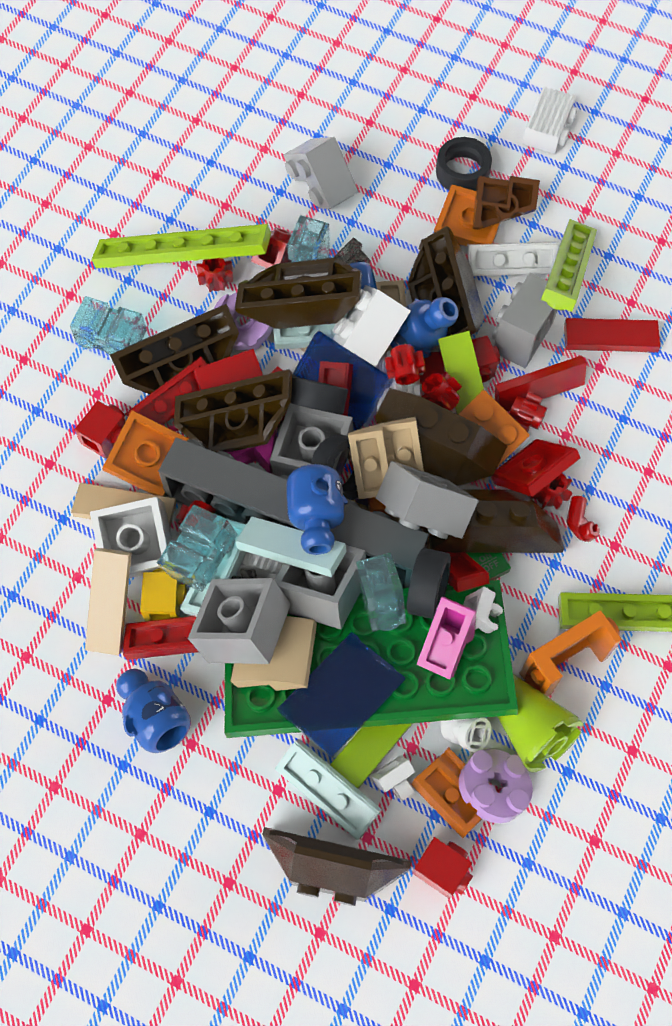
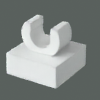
M482 587L466 596L463 605L477 611L475 630L479 628L485 633H491L498 629V625L490 621L489 614L496 617L503 613V609L498 604L493 603L496 593L486 587Z
M398 756L370 775L378 789L384 792L391 789L395 796L402 801L415 793L406 778L416 771L406 758Z

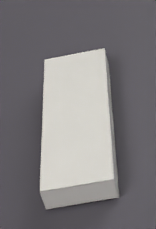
M560 242L468 245V262L473 276L520 275L529 273L549 274Z

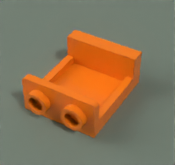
M599 610L531 652L519 674L526 683L548 697L563 677L556 666L585 648H590L600 662L605 661L622 640L619 636V628L611 618H606L602 611Z

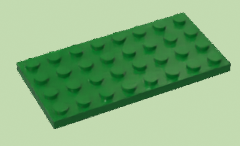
M490 580V584L457 592L451 585L447 584L445 598L463 605L466 596L482 587H486L496 593L493 603L498 604L503 609V613L496 617L489 614L490 621L498 625L497 630L491 633H485L479 628L475 630L474 638L466 643L454 677L451 679H447L417 665L433 619L408 613L407 596L409 588L360 592L342 629L317 622L308 688L279 691L274 690L270 685L238 688L231 682L234 663H225L224 733L226 737L238 738L518 715L500 580ZM287 613L288 617H298Z

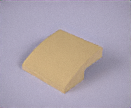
M416 417L381 423L348 433L359 499L377 496L391 461L424 471Z
M286 616L270 664L234 663L231 682L238 688L270 685L276 691L308 688L317 622L313 619Z

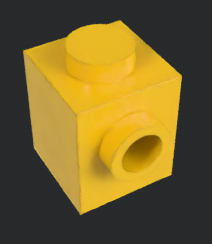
M159 568L153 570V572H143L140 612L145 621L180 617V604L183 603L187 595L186 584H181L178 572H173L166 568Z

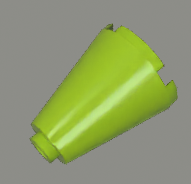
M513 674L518 715L497 717L524 766L529 772L535 773L546 768L542 763L544 760L552 757L556 761L575 743L581 734L577 726H584V723L578 716Z

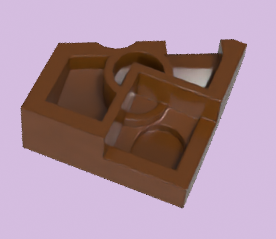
M479 176L476 186L473 229L479 230L535 212L537 209L540 180L510 176L509 180Z

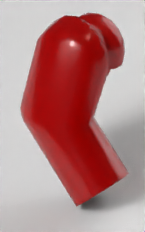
M572 496L566 520L567 526L579 540L591 542L599 536V526L584 517L587 499L582 496Z

